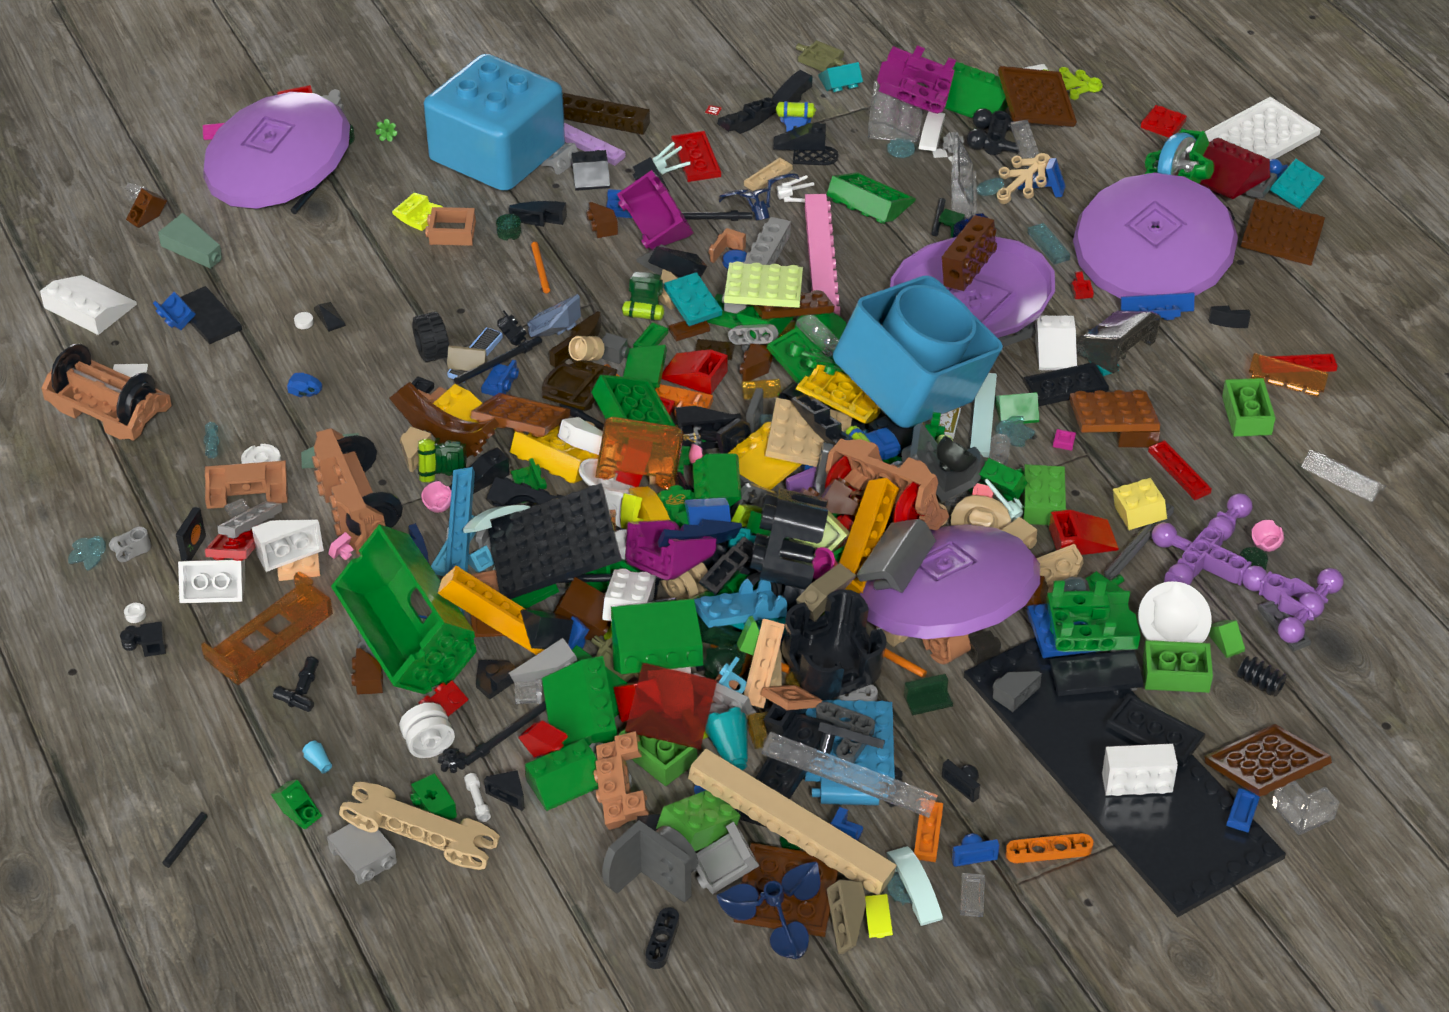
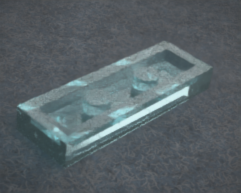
M1044 223L1028 227L1030 237L1053 264L1070 260V253Z

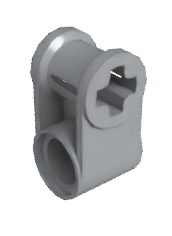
M135 527L122 535L112 538L109 542V547L116 553V558L119 562H127L140 554L146 553L152 546L147 529L144 527Z

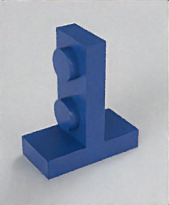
M1051 158L1045 171L1047 184L1044 187L1052 186L1055 198L1062 197L1066 185L1057 159ZM1038 172L1033 174V188H1040L1036 184ZM1025 182L1018 187V190L1025 188Z

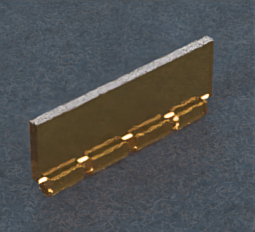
M1256 353L1253 355L1249 373H1252L1251 379L1263 378L1265 380V377H1268L1269 384L1283 387L1284 382L1288 383L1287 389L1302 392L1303 387H1305L1306 394L1317 397L1320 392H1324L1329 374Z

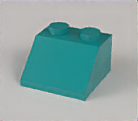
M859 62L828 68L818 74L827 91L833 90V93L843 91V88L846 87L849 90L858 88V85L863 82Z

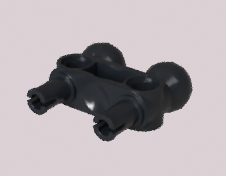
M980 108L975 111L972 118L976 128L967 135V144L970 148L974 150L984 148L985 152L990 155H998L1003 151L1019 153L1021 143L1008 141L1005 136L1009 130L1024 134L1026 123L1014 122L1005 111H995L992 113L986 108Z

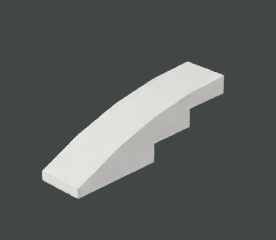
M928 112L919 149L937 150L945 121V113L936 114Z

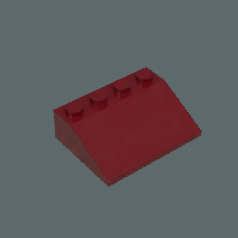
M1215 138L1209 142L1210 144L1203 154V157L1212 160L1214 163L1213 175L1209 179L1201 180L1199 184L1226 197L1235 199L1270 178V159L1225 141L1222 138Z

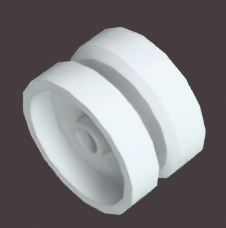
M423 703L414 706L402 716L399 723L400 731L406 740L410 753L418 758H431L441 754L451 746L455 738L453 727L448 721L445 710L436 703Z

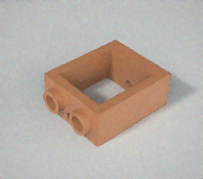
M432 207L431 214H428L427 218L429 226H426L425 230L426 237H429L430 245L473 246L476 225L475 208ZM436 222L465 223V229L435 227Z

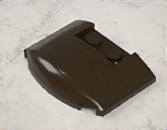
M572 359V364L563 362L546 376L542 385V398L587 411L593 408V403L596 401L591 392L599 376H616L617 369L587 360L577 361Z

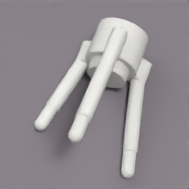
M805 175L800 177L799 180L794 179L781 183L780 186H777L778 199H784V202L805 203V199L790 198V196H793L792 190L813 186L814 182L791 186L807 179L808 176Z

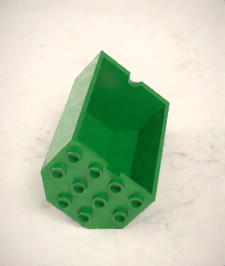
M379 524L359 549L360 557L354 558L349 562L331 585V588L393 686L426 694L432 691V687L443 682L447 685L454 680L477 652L474 643L475 632L458 606L438 594L441 581L411 536ZM416 588L432 610V613L424 623L410 601L411 594Z

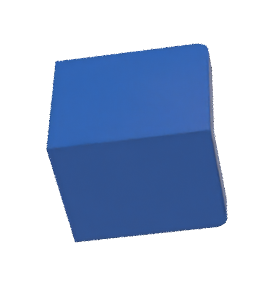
M839 807L831 825L858 841L863 832V826L847 821L848 810Z

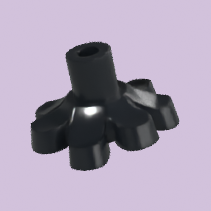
M457 748L445 749L443 755L438 757V763L442 764L441 771L446 772L450 768L451 773H456L457 767L463 770L466 767L463 761L466 754L460 753Z

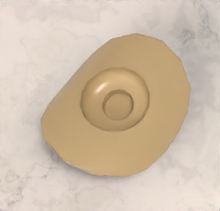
M981 495L966 496L957 503L951 514V526L968 524L1002 530L1011 523L1008 509L1001 502Z

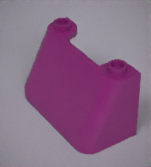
M652 170L617 194L620 199L619 205L624 211L628 210L642 232L643 239L641 241L646 249H653L661 244L665 246L694 234L671 194Z
M671 520L628 522L625 550L627 562L664 580H675L713 556L716 551V538L711 536H704L702 539H669V546L659 548L658 540L664 529L680 530L677 523Z

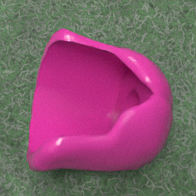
M820 547L815 550V557L812 560L814 565L813 579L817 580L838 565L834 553L830 549Z

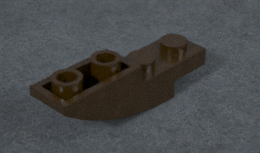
M595 312L571 329L570 337L549 350L551 366L555 368L568 359L572 361L573 358L569 353V343L575 336L598 337L601 329V312Z

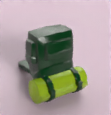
M648 272L633 273L629 281L631 297L630 301H625L622 306L623 316L661 321L664 316L663 305H659V296L663 292L661 275Z
M436 438L435 442L431 439L418 441L419 481H434L435 474L453 476V470L466 468V444L461 443V441L446 440V442L440 443V438Z

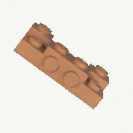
M286 460L205 467V502L207 509L227 507L228 496L266 493L268 502L288 503Z
M636 731L615 736V741L596 746L598 761H596L597 770H594V778L599 787L596 790V797L598 802L603 804L605 825L609 830L619 828L627 822L636 820L637 816L649 815L645 800H647L645 792L641 790L631 793L628 766L625 762L626 760L642 757L641 751L638 748L640 737Z

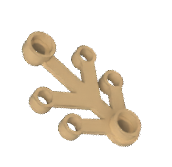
M1040 153L1035 158L1028 159L1014 156L1011 160L1013 167H1031L1018 170H1009L1007 167L1000 168V178H1018L1007 188L998 190V202L1001 204L1009 203L1012 198L1011 193L1024 182L1023 195L1027 199L1034 196L1033 174L1037 170V186H1046L1045 171L1048 161L1051 159L1050 156L1045 153Z

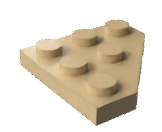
M1075 544L1036 558L1040 563V576H1045L1049 587L1047 593H1052L1054 581L1077 577L1083 565V557Z

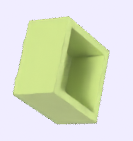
M828 511L825 530L820 543L816 544L799 539L794 540L813 544L815 550L825 547L833 552L849 536L850 532Z

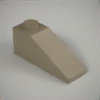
M839 563L811 583L796 599L797 604L805 602L810 610L809 618L815 622L825 611L827 596L831 592L845 589L855 579L856 575Z
M839 880L827 888L838 954H844L856 946L866 906L862 882Z

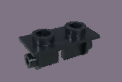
M503 311L506 316L497 321V326L506 334L510 343L517 346L523 339L526 341L525 335L527 333L521 325L517 327L518 321L512 314L508 316Z

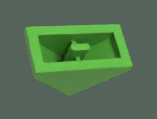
M753 616L748 617L737 646L740 651L754 656L760 631Z
M1221 620L1211 624L1208 635L1226 658L1245 652L1237 620Z

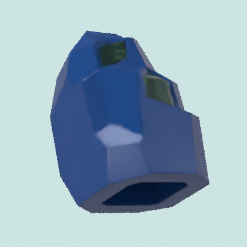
M294 373L289 379L287 389L288 393L295 396L311 397L317 395L322 390V383L311 375Z

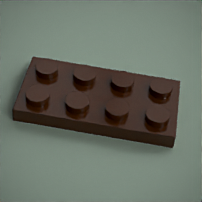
M814 290L810 293L801 292L800 308L752 305L762 319L834 313L835 308L824 291Z

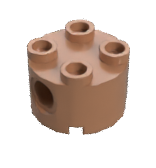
M968 634L964 636L922 639L926 650L930 649L933 653L930 655L932 659L940 664H947L971 650Z

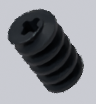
M1247 656L1240 665L1237 676L1241 679L1244 678L1247 683L1252 682L1254 687L1259 686V689L1266 691L1268 695L1274 694V697L1277 696L1285 684L1287 674L1284 673L1279 677V669L1272 673V665L1265 669V661L1256 664L1258 657L1255 656L1252 660H1249V656Z

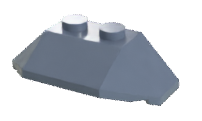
M576 294L535 315L527 322L529 335L531 337L551 336L555 333L560 335L566 329L570 330L576 326L575 321L581 317L580 296Z

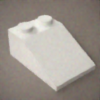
M1045 315L1037 318L1034 334L1039 370H1059L1077 366L1074 316Z
M275 520L252 527L257 556L266 572L324 551L318 520Z

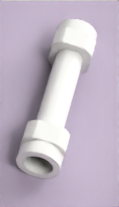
M475 773L467 774L464 777L467 790L471 791L476 806V817L479 822H486L491 818L488 805L483 802L479 790V779Z

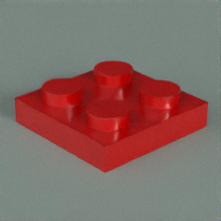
M1155 105L1141 122V128L1169 138L1176 134L1183 126L1187 115Z

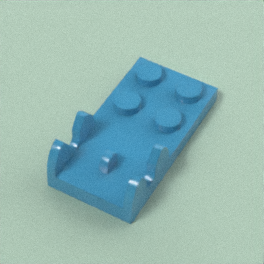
M746 579L741 584L739 593H723L718 596H703L694 599L696 612L708 628L744 623L750 616H753L754 620L758 621L785 617L787 614L785 598L781 595L777 597L771 591V583L760 580L756 590H753L750 580Z

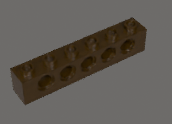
M562 92L564 120L644 135L650 124V109Z

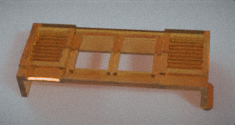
M297 572L294 576L295 588L216 647L211 648L205 642L202 643L204 659L235 684L240 685L290 644L333 614L331 599L312 586L313 580L302 572ZM279 613L292 624L276 635L266 628L264 624ZM258 630L270 640L254 652L241 641Z

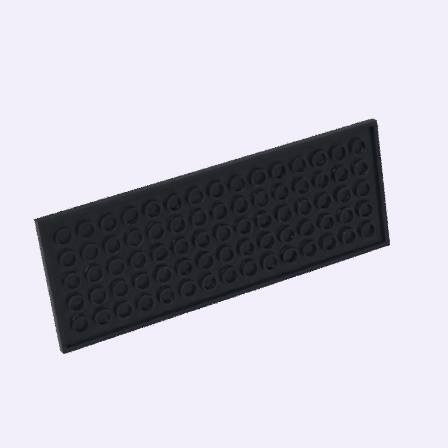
M1036 637L964 671V678L1177 918L1285 859L1286 853L1254 819L1252 820L1249 832L1226 826L1235 799L1193 754L1183 767L1177 766L1173 792L1165 794L1147 793L1143 795H1106L1102 777L1106 747L1141 745L1106 726V723L1129 694L1138 699L1140 698L1131 689L1058 696L1049 664L1050 659L1097 654L1096 652L1042 658ZM1039 671L1042 673L1040 688L1014 712L993 699V684L998 678H1002L1008 672Z

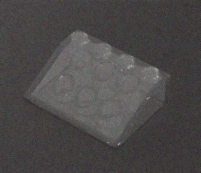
M874 81L868 138L919 142L923 109L879 92L880 85L877 81Z
M954 134L951 167V210L965 214V221H970L973 214L977 213V204H975L977 200L976 171L973 170V163L959 136Z

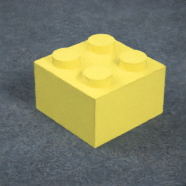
M1151 478L1113 489L1115 509L1128 530L1167 519L1165 499Z

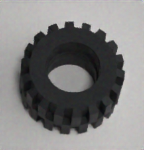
M434 311L413 317V334L421 358L425 362H430L448 357V335L439 313Z

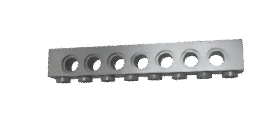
M770 217L768 222L764 224L762 233L759 232L757 241L753 242L751 251L746 255L745 262L742 263L775 264L790 237L791 221ZM725 292L722 297V303H724ZM724 303V311L737 314L751 305Z

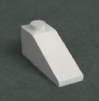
M579 417L562 419L558 438L571 446L611 460L615 459L619 441Z

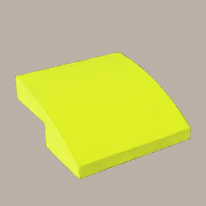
M413 193L395 208L392 213L407 225L423 231L426 226H429L427 218L428 214H431L432 207L443 206L430 203L428 196Z

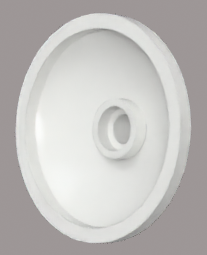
M587 459L580 464V476L588 486L602 483L606 490L629 493V488H635L615 481L617 475L614 472L615 463L602 459Z

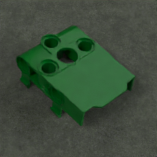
M1096 580L1094 591L1063 592L1065 581L1053 582L1052 593H1047L1046 601L1051 621L1050 631L1053 633L1055 647L1058 651L1138 649L1140 631L1136 614L1129 610L1130 591H1105L1107 580ZM1081 621L1087 625H1074V622Z

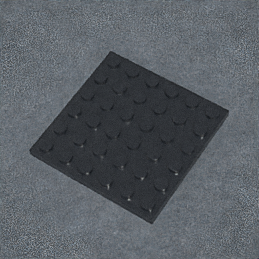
M602 483L589 486L577 492H571L569 495L560 498H554L540 505H534L520 512H514L511 515L491 521L492 527L488 528L499 592L509 599L622 561Z

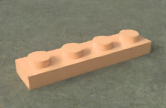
M763 619L744 691V695L749 697L751 705L764 708L766 698L761 695L762 688L769 687L785 626V624L768 619Z

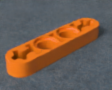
M1080 833L1013 840L1006 846V858L1012 863H1025L1085 857L1092 852L1093 839L1087 834ZM1063 844L1067 849L1063 851L1057 850L1055 845ZM1040 846L1045 851L1037 853L1032 848Z

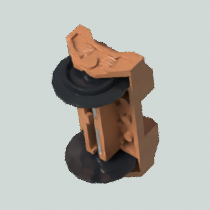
M73 344L58 355L53 363L51 372L47 374L41 388L44 400L50 402L60 412L75 419L82 412L103 422L105 433L118 439H131L134 441L141 435L145 423L157 412H166L172 406L170 395L155 389V382L151 375L143 372L137 373L133 377H128L91 360V353L88 347L82 344Z
M332 428L316 432L315 456H312L314 467L317 468L314 473L317 482H319L317 485L318 494L324 497L326 503L330 502L332 508H334L331 513L334 522H336L334 525L336 536H341L346 532L351 537L349 545L356 551V554H360L359 549L379 524L389 528L397 524L402 516L403 506L395 495L386 492L373 493L365 472L372 467L377 455L376 447L370 439L358 435L344 437Z

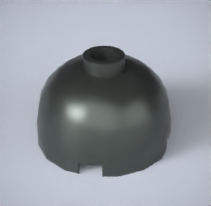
M946 435L943 436L937 446V458L942 462L940 466L947 472L951 470L963 472L977 459L972 453L957 442H953Z

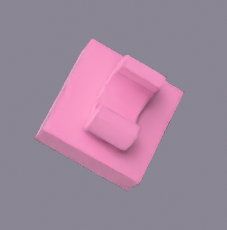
M346 532L331 543L328 554L333 559L338 555L344 560L352 556L351 552L354 550L349 545L351 537Z

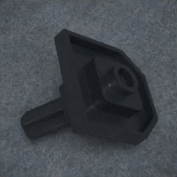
M737 418L727 426L721 427L719 431L703 429L701 431V439L717 442L720 454H727L750 436V423Z

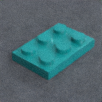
M1295 158L1272 185L1270 190L1300 209L1323 182L1325 177Z
M697 272L664 283V290L688 326L722 315L723 310Z

